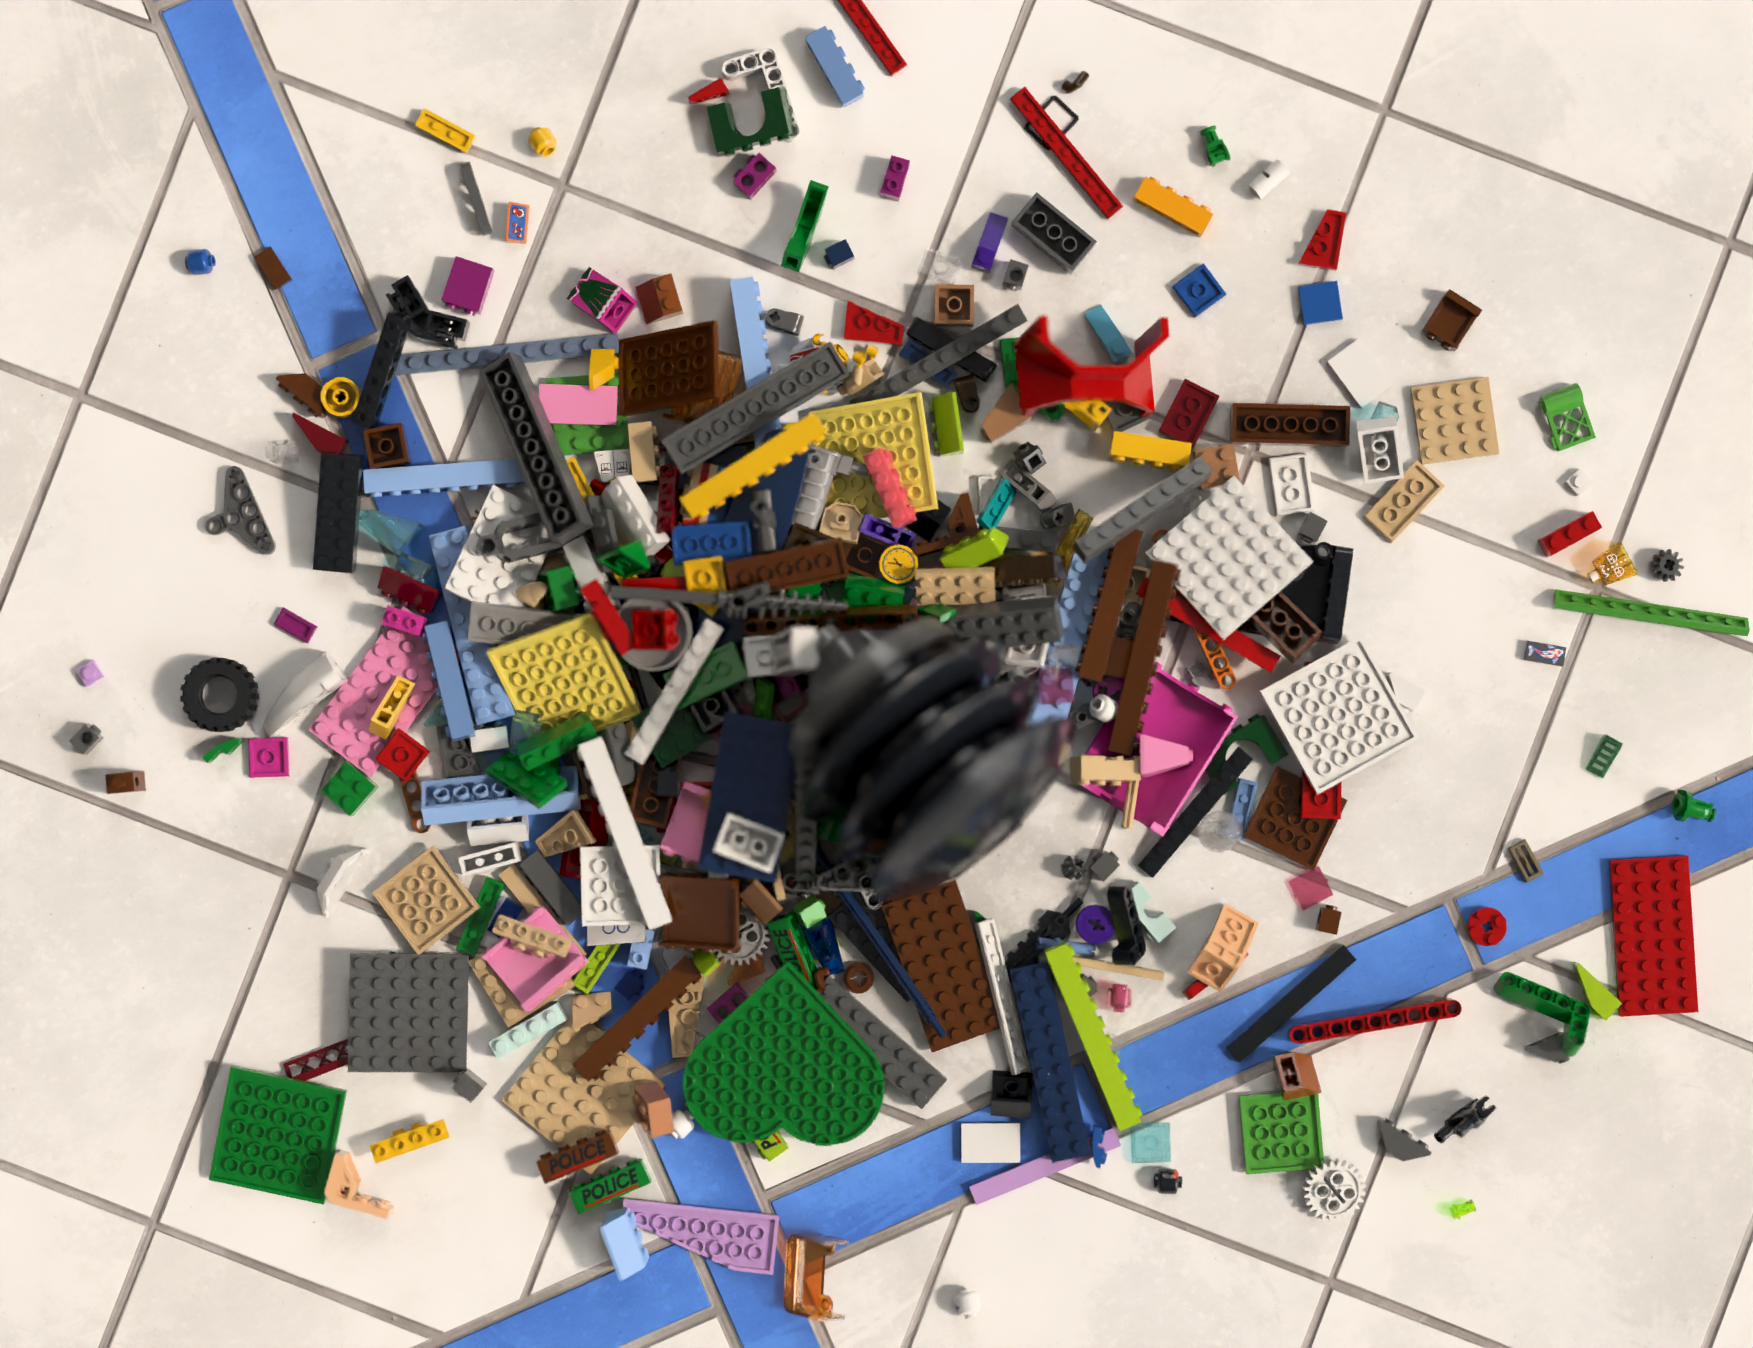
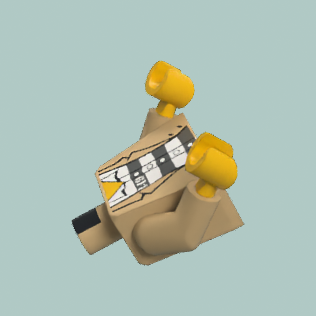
M869 345L865 354L859 350L853 354L852 360L857 362V365L850 372V376L837 386L841 396H845L848 393L853 395L884 375L875 361V357L878 354L877 347Z

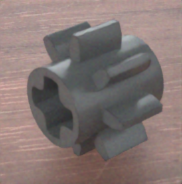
M1068 856L1061 865L1063 875L1070 880L1074 877L1076 880H1079L1086 871L1084 861L1077 856L1073 859L1071 856Z

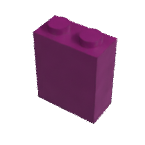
M456 256L441 301L449 309L456 310L458 307L464 309L463 313L475 316L476 313L481 315L495 270L492 267Z

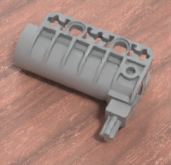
M810 444L811 453L801 498L797 503L783 548L786 546L794 522L816 531L818 530L834 475H838L839 472L846 475L854 473L867 477L869 474L867 466L855 462L853 457Z

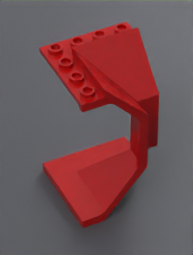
M1040 315L1014 343L1016 371L1018 373L1017 388L1020 396L1019 408L1022 410V416H1030L1036 409L1069 401H1121L1140 408L1141 417H1149L1155 411L1150 355L1170 337L1168 317H1160L1134 342L1136 359L1129 365L1081 366L1076 364L1051 342L1049 338L1048 316Z

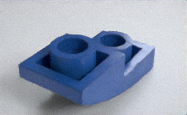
M1093 1124L1091 1151L1096 1168L1100 1169L1101 1164L1104 1165L1107 1158V1153H1104V1147L1098 1146V1143L1102 1144L1105 1132H1102L1101 1126Z

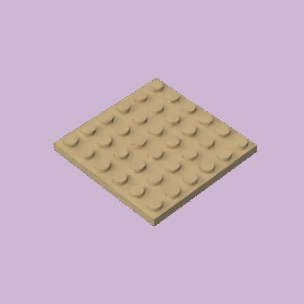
M573 1015L568 1018L501 1101L557 1148L569 1144L570 1147L576 1145V1140L586 1136L588 1139L595 1137L594 1133L603 1129L606 1132L611 1130L617 1144L636 1121L635 1112H637V1108L633 1102V1095H635L634 1087L657 1081L663 1089L666 1083L627 1051L624 1054L620 1051L615 1056L617 1060L610 1067L606 1065L601 1070L603 1074L596 1081L592 1078L588 1082L573 1064L605 1032L594 1023H588L582 1026L579 1032L574 1033ZM601 1162L583 1169L591 1175Z

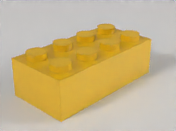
M1114 431L1111 435L1108 458H1112V462L1115 463L1131 461V465L1134 466L1149 464L1151 465L1150 468L1161 470L1163 467L1170 468L1169 471L1177 472L1189 464L1192 443Z

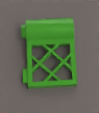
M1578 383L1539 397L1537 405L1540 412H1544L1553 435V437H1550L1553 449L1557 448L1558 451L1596 438ZM1580 407L1582 412L1579 421L1570 417L1572 410ZM1559 414L1565 417L1561 427L1554 425L1553 416ZM1568 419L1577 423L1573 433L1564 429ZM1580 425L1587 427L1588 436L1582 438L1576 435ZM1562 432L1572 435L1569 442L1561 445L1559 439Z

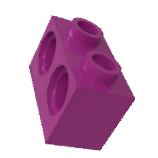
M760 153L756 156L753 154L746 162L748 165L743 170L739 169L733 176V184L750 200L777 172L776 167ZM759 163L765 165V170L762 172L755 170V166ZM750 178L752 179V184L750 186H743L742 180Z
M891 155L880 192L881 197L899 202L910 166V160Z
M737 982L707 1007V1011L719 1024L726 1018L718 1015L720 1007L727 1008L730 1014L739 1006L732 1000L735 994H740L743 997V1001L749 997Z

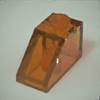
M755 955L756 962L752 958L749 959L750 965L746 961H742L741 967L737 961L727 981L728 986L765 973L766 969L761 956Z

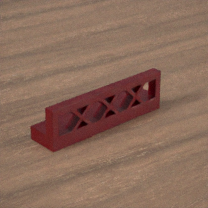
M348 1039L284 1063L283 1066L287 1076L306 1081L347 1065L348 1053L343 1050L346 1043H348ZM333 1049L340 1052L336 1060L331 1061L325 1058L328 1050ZM315 1056L321 1059L318 1067L312 1068L307 1065L310 1057ZM296 1063L303 1066L300 1074L292 1076L289 1068L290 1065Z

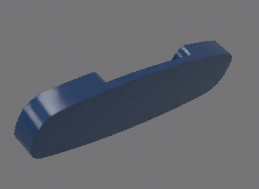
M777 428L770 430L764 435L757 448L787 429ZM810 444L807 446L808 450L799 456L795 453L791 456L792 460L784 466L778 464L774 467L775 471L767 477L764 474L757 478L759 482L751 487H748V485L741 488L742 493L734 497L725 522L750 521L753 555L783 549L797 503L801 498L809 465ZM771 490L772 507L776 515L775 536L777 549L759 551L758 534L751 511V504L754 503L753 492ZM724 562V563H723V565H724V572H725V574H727V572H726V567H725V562ZM744 599L734 600V602L739 604L742 603ZM699 607L695 633L697 635L707 618L725 629L712 650H716L730 642H734L738 648L742 644V638L746 637V634L743 632V617L736 619V617L731 616V618H727L728 616L725 611L720 608L711 617ZM747 608V614L758 612V608ZM753 622L747 623V626L751 627Z

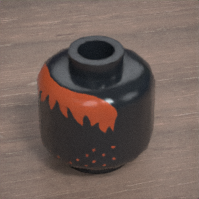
M1160 1168L1158 1173H1154V1188H1157V1192L1160 1194H1176L1178 1188H1182V1176H1179L1176 1169Z

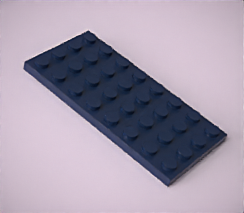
M725 712L697 869L776 883L783 841L771 872L764 871L713 850L727 814L734 815L780 834H785L796 772V759L789 752V741L796 726L795 724Z

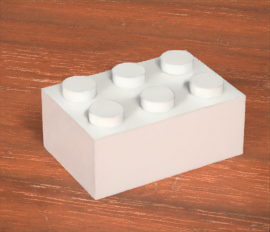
M1395 416L1357 421L1356 427L1365 484L1404 478Z
M727 814L713 851L771 872L784 835Z

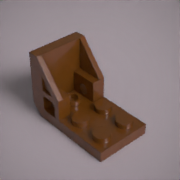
M968 492L960 494L948 520L947 527L950 538L944 535L935 539L936 542L929 543L926 540L917 543V547H914L916 557L942 551L948 545L959 544L965 537L969 536L971 538L976 536L978 527ZM960 527L963 531L957 533L956 528Z

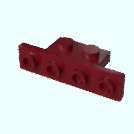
M674 462L662 465L660 468L656 533L658 534L674 530V526L677 525L680 491L677 490L678 468Z

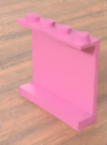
M687 781L684 782L660 848L663 849V854L671 857L677 854L682 856V861L692 864V861L699 862L711 795L710 790Z
M542 906L534 908L529 913L530 917L525 921L523 919L520 920V922L570 938L547 909ZM502 936L499 938L500 942L495 946L491 945L484 951L485 955L482 956V959L490 964L520 1001L522 1008L526 1012H531L589 962L573 941L565 958L550 954L549 958H537L531 952H520L514 949L511 940Z

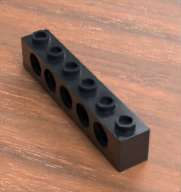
M396 310L387 313L352 420L353 423L368 429L378 426L413 317Z

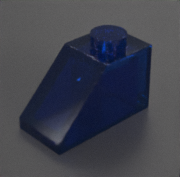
M506 898L487 930L494 934L492 930L499 915L517 920L525 908L513 899Z

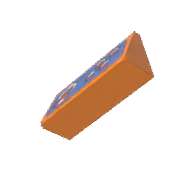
M514 202L508 203L506 242L526 244L529 205Z

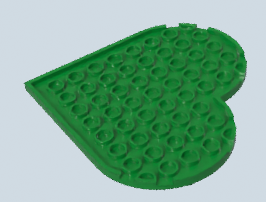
M789 960L697 1044L688 1058L683 1074V1090L686 1105L693 1118L710 1134L738 1143H748L749 1141L764 1139L781 1128L800 1141L818 1146L846 1143L860 1136L874 1122L882 1106L885 1090L882 1067L875 1053Z

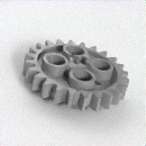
M742 905L739 908V916H744L747 919L745 925L739 926V932L753 924V927L743 932L742 938L739 939L741 950L738 953L732 952L729 954L721 953V950H714L712 952H719L717 959L724 957L725 964L728 960H731V966H734L736 961H738L740 967L742 966V961H746L750 965L749 959L752 958L756 962L755 955L763 956L760 951L761 948L767 949L764 942H770V939L765 937V935H768L770 931L764 928L768 925L764 923L759 924L752 916L755 912H752L753 910L750 907L746 909ZM750 932H754L758 935V938L754 942H749L747 935Z

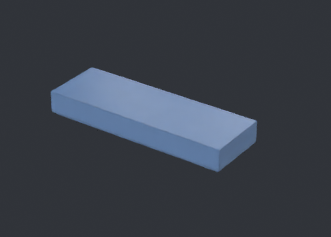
M1239 778V786L1236 787L1225 835L1245 839L1243 835L1248 827L1258 782Z

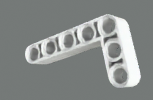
M764 48L725 61L722 65V72L727 80L733 81L763 71L768 90L777 87L785 89L793 128L797 131L794 136H789L790 139L786 141L796 142L800 138V127L775 51L771 48ZM765 55H772L773 60L771 62L763 61ZM751 60L755 65L752 68H746L744 66L745 62ZM729 66H734L736 72L728 74L726 69ZM777 73L779 78L776 81H771L769 75Z

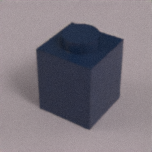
M846 239L826 248V255L823 256L827 265H832L833 269L854 260V254Z

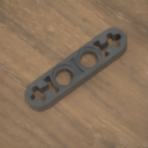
M469 161L460 164L483 236L492 234V228L471 163Z

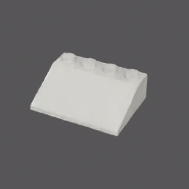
M632 475L617 477L604 489L601 494L603 509L612 510L616 534L621 546L641 540L645 553L649 556L655 555L671 541L667 532L662 534L656 533L657 516Z

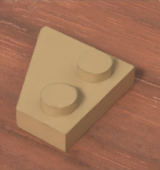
M611 992L572 996L574 1033L579 1032L582 1026L588 1023L593 1024L599 1018L612 1013Z

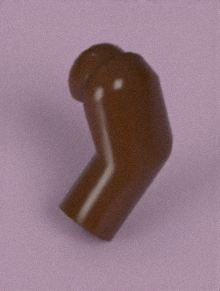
M828 966L818 967L813 975L818 992L826 990L824 977L830 975Z

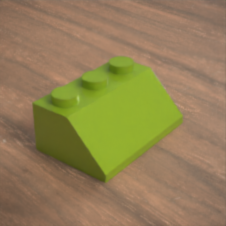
M956 392L932 397V402L929 403L930 414H934L935 422H931L933 433H937L938 441H934L936 453L939 452L940 457L963 454L964 445Z
M994 527L988 530L982 529L974 537H965L959 544H951L945 547L940 560L945 568H975L1002 555L1009 537Z

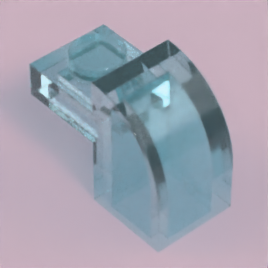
M401 552L394 567V570L433 588H436L440 579L436 567L404 552Z

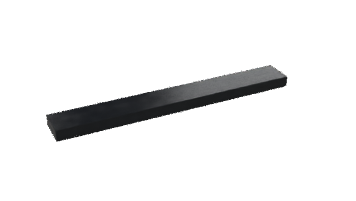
M1344 945L1339 947L1226 1047L1227 1050L1240 1063L1357 959Z

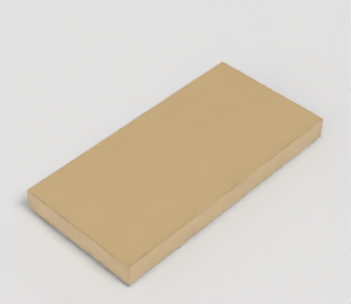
M1416 459L1404 472V478L1397 479L1363 517L1392 543L1445 485Z

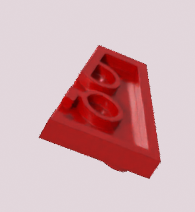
M1326 210L1298 265L1337 270L1346 212Z
M851 301L847 302L844 340L902 346L904 325L871 312Z

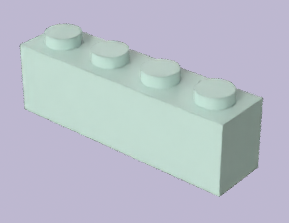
M557 1002L488 1043L497 1059H500L566 1021L568 1017L560 1003Z

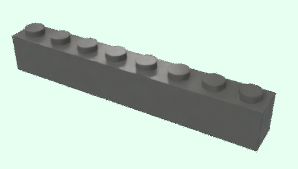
M1199 456L1077 539L1073 550L1082 562L1086 564L1209 480L1212 469Z

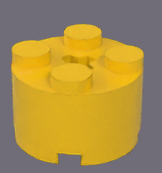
M337 377L323 386L321 402L324 408L333 416L350 418L355 414L362 391L350 379ZM344 393L346 399L341 402L338 397L343 396Z

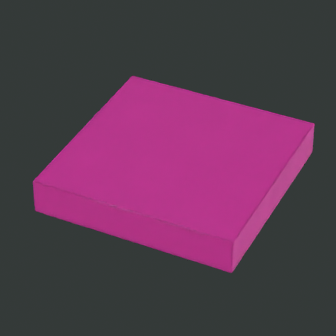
M288 737L248 739L249 778L290 776Z

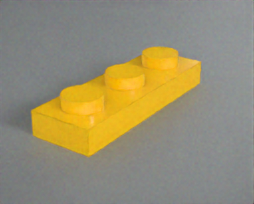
M425 108L415 123L417 128L466 154L476 138L474 134Z

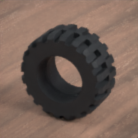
M210 658L209 660L199 662L200 664L197 666L194 665L190 669L191 672L185 675L184 685L181 684L180 689L183 690L180 701L184 704V707H182L184 713L189 715L188 719L191 722H195L196 726L212 732L233 731L235 728L245 725V722L252 718V712L256 711L258 706L256 701L259 700V694H257L258 684L254 681L252 672H249L247 667L238 663V661L227 658ZM222 676L230 679L237 690V699L234 706L225 713L210 711L203 701V689L206 683L214 677Z

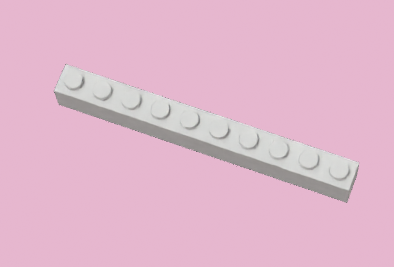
M602 736L579 744L577 754L580 761L584 760L586 764L584 772L587 779L591 778L594 785L591 787L592 793L595 798H599L601 803L598 805L599 811L602 816H606L608 823H605L609 835L613 834L615 840L612 842L616 853L620 852L622 860H619L623 872L627 871L629 878L626 880L630 890L634 889L635 891L634 901L637 908L641 907L643 915H641L644 926H648L649 930L672 922V916Z

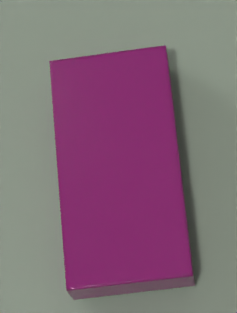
M284 607L274 622V625L306 643L310 642L318 627Z

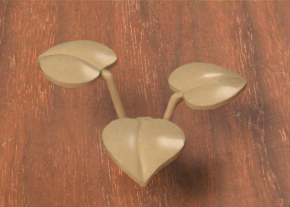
M554 554L545 558L541 569L544 571L567 566L568 563L563 554ZM541 581L520 586L516 589L515 596L521 602L530 605L531 608L544 609V594L547 591V585Z

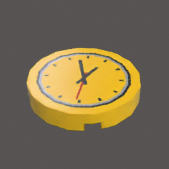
M893 545L887 548L881 555L879 561L880 571L889 582L896 584L905 583L914 577L915 569H918V558L909 547Z

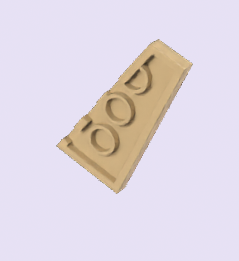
M704 976L695 985L690 983L686 987L688 991L681 998L677 996L672 1001L674 1005L668 1010L672 1058L689 1057L694 1049L705 981Z

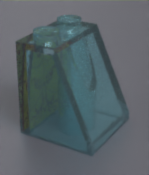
M374 509L366 510L359 518L361 520L359 525L399 556L404 553L425 527V525L416 520Z

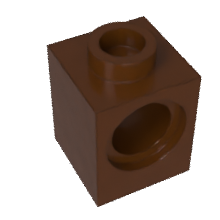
M1327 904L1325 908L1320 907L1315 930L1337 935L1342 912L1337 911L1338 907Z

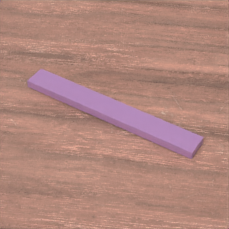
M1114 1127L1102 1131L1105 1132L1102 1144L1098 1143V1146L1104 1147V1153L1121 1146ZM1091 1136L1087 1137L1091 1155L1052 1163L1050 1153L970 1185L969 1188L976 1205L1093 1158Z

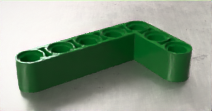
M1511 972L1502 973L1494 985L1495 993L1500 997L1565 1023L1560 1049L1566 1056H1575L1585 1042L1590 1017L1589 1006L1579 1000Z

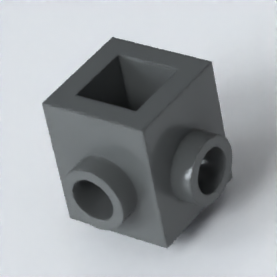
M1027 442L1020 445L1013 452L1016 458L1014 462L1020 470H1026L1031 475L1046 464L1042 456L1043 452L1038 445L1034 446Z

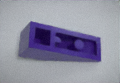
M990 212L971 265L972 268L990 273L1009 218Z
M865 513L858 529L859 532L888 544L904 545L911 548L916 533L904 528H893L892 523Z

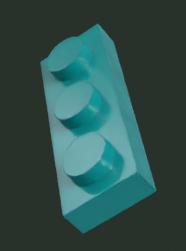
M1006 478L999 480L976 520L983 529L988 530L997 527L1017 492Z

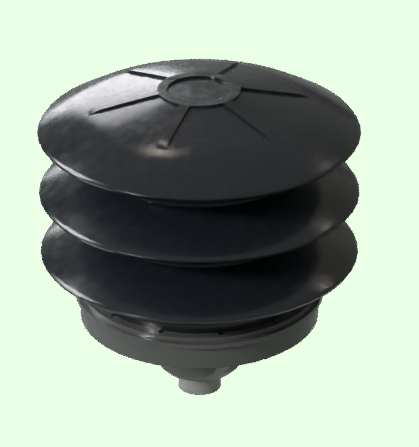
M931 617L913 621L895 631L848 630L841 634L833 624L823 627L817 632L819 641L818 645H816V653L819 655V663L815 669L809 671L806 711L795 726L789 741V752L796 759V734H817V767L802 800L803 817L809 821H816V823H824L847 817L837 840V854L843 861L860 862L883 855L872 883V894L878 901L891 902L919 895L948 881L957 879L1023 826V822L1047 795L1062 772L1074 743L1077 731L1075 720L1071 717L1056 716L1031 723L1041 696L1040 683L1036 678L1028 676L996 683L1006 657L1005 645L1000 639L983 637L961 644V639L954 630L947 629L939 619Z

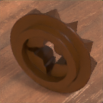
M855 962L850 964L843 973V983L852 993H864L873 985V971L865 963ZM857 969L860 975L867 976L861 979V986H859L856 980H850V978L856 976Z

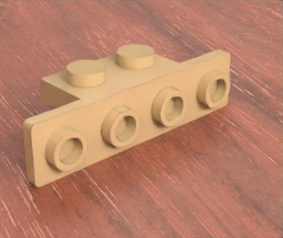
M503 915L498 916L492 930L494 934L510 939L514 949L520 952H531L537 958H549L550 954L565 958L572 943L570 938Z

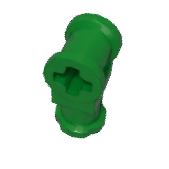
M1215 125L1200 131V135H1203L1206 142L1204 148L1211 167H1215V164L1222 161L1231 160L1226 145L1217 136Z

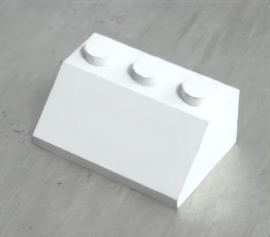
M528 815L467 821L470 846L529 841Z

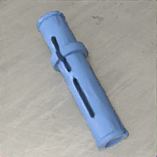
M1037 937L1039 943L1036 942V949H1046L1064 940L1056 937L1054 939ZM1066 941L1067 945H1072L1075 954L1095 955V952H1092V950H1096L1095 944Z

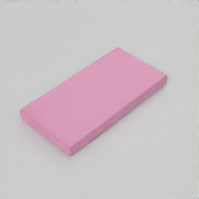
M539 384V399L550 424L617 426L618 386H600L595 390H590L589 385Z

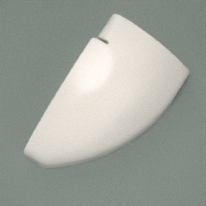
M325 651L304 667L281 692L263 723V728L270 738L321 703L332 692L348 681L347 676L328 651Z

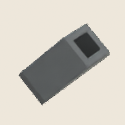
M1380 1118L1378 1119L1383 1149L1401 1161L1431 1155L1432 1152L1427 1149L1429 1145L1420 1139L1418 1142L1411 1139L1412 1134L1404 1129L1400 1132L1394 1128L1396 1124L1386 1118L1385 1121Z

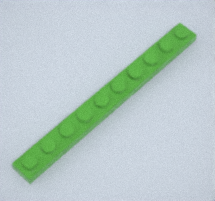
M1555 589L1553 595L1554 608L1747 637L1750 632L1749 621L1746 617Z

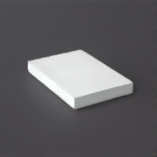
M1357 339L1327 361L1361 409L1393 386L1360 339Z
M1307 453L1268 458L1276 516L1315 511Z
M961 1123V1163H1020V1123Z

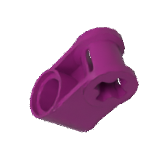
M1107 675L1101 683H1098L1093 688V698L1098 696V687L1100 689L1104 688L1106 690L1104 694L1108 697L1115 692L1117 693L1123 688L1125 679Z

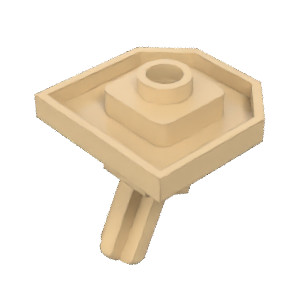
M835 502L824 509L819 532L833 538L841 537L845 543L857 544L860 534L858 529L863 515L856 505Z

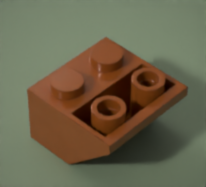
M1292 1052L1274 1057L1273 1067L1283 1101L1322 1092L1312 1056Z

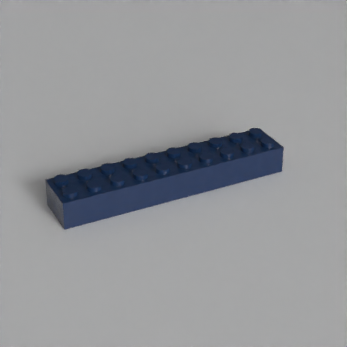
M1046 960L1010 968V976L1051 1161L1054 1163L1091 1155L1049 963Z

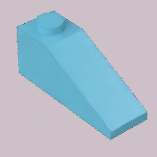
M1102 305L1084 314L1113 365L1132 353Z

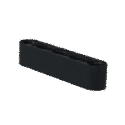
M915 317L906 332L909 337L934 352L956 340L918 317ZM976 351L954 363L984 382H988L997 367L994 362Z

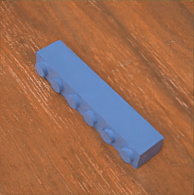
M448 621L424 626L425 632H422L424 644L428 643L430 648L426 652L429 662H433L434 669L431 670L433 681H438L439 688H436L438 700L442 699L444 707H440L442 718H447L448 726H445L447 738L451 737L452 742L475 737Z

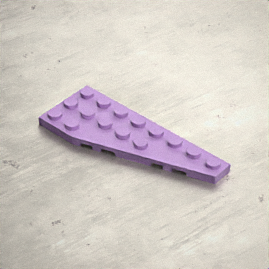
M623 1199V1208L629 1206L630 1211L635 1214L636 1226L666 1238L692 1252L703 1255L731 1270L773 1275L780 1215Z

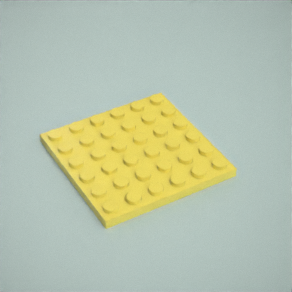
M921 392L809 412V415L811 413L817 415L827 431L823 435L825 439L816 444L817 446L853 457L855 462L864 465L866 463L863 455L878 448L887 449L892 456V463L900 474L901 484L907 490L908 500L913 505L915 512L938 509ZM839 472L838 475H834L824 509L835 502L856 505L863 517L865 513L880 519L889 517L870 473L867 477L854 473L846 475Z
M591 613L490 648L486 652L529 738L585 711L590 716L596 731L629 721L632 717L642 712L608 639H606L601 631L602 627L599 621L596 622Z

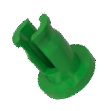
M1677 790V795L1673 798L1671 812L1675 820L1683 822L1690 817L1712 822L1716 815V809H1712L1714 803L1708 804L1704 801L1693 799L1691 792Z

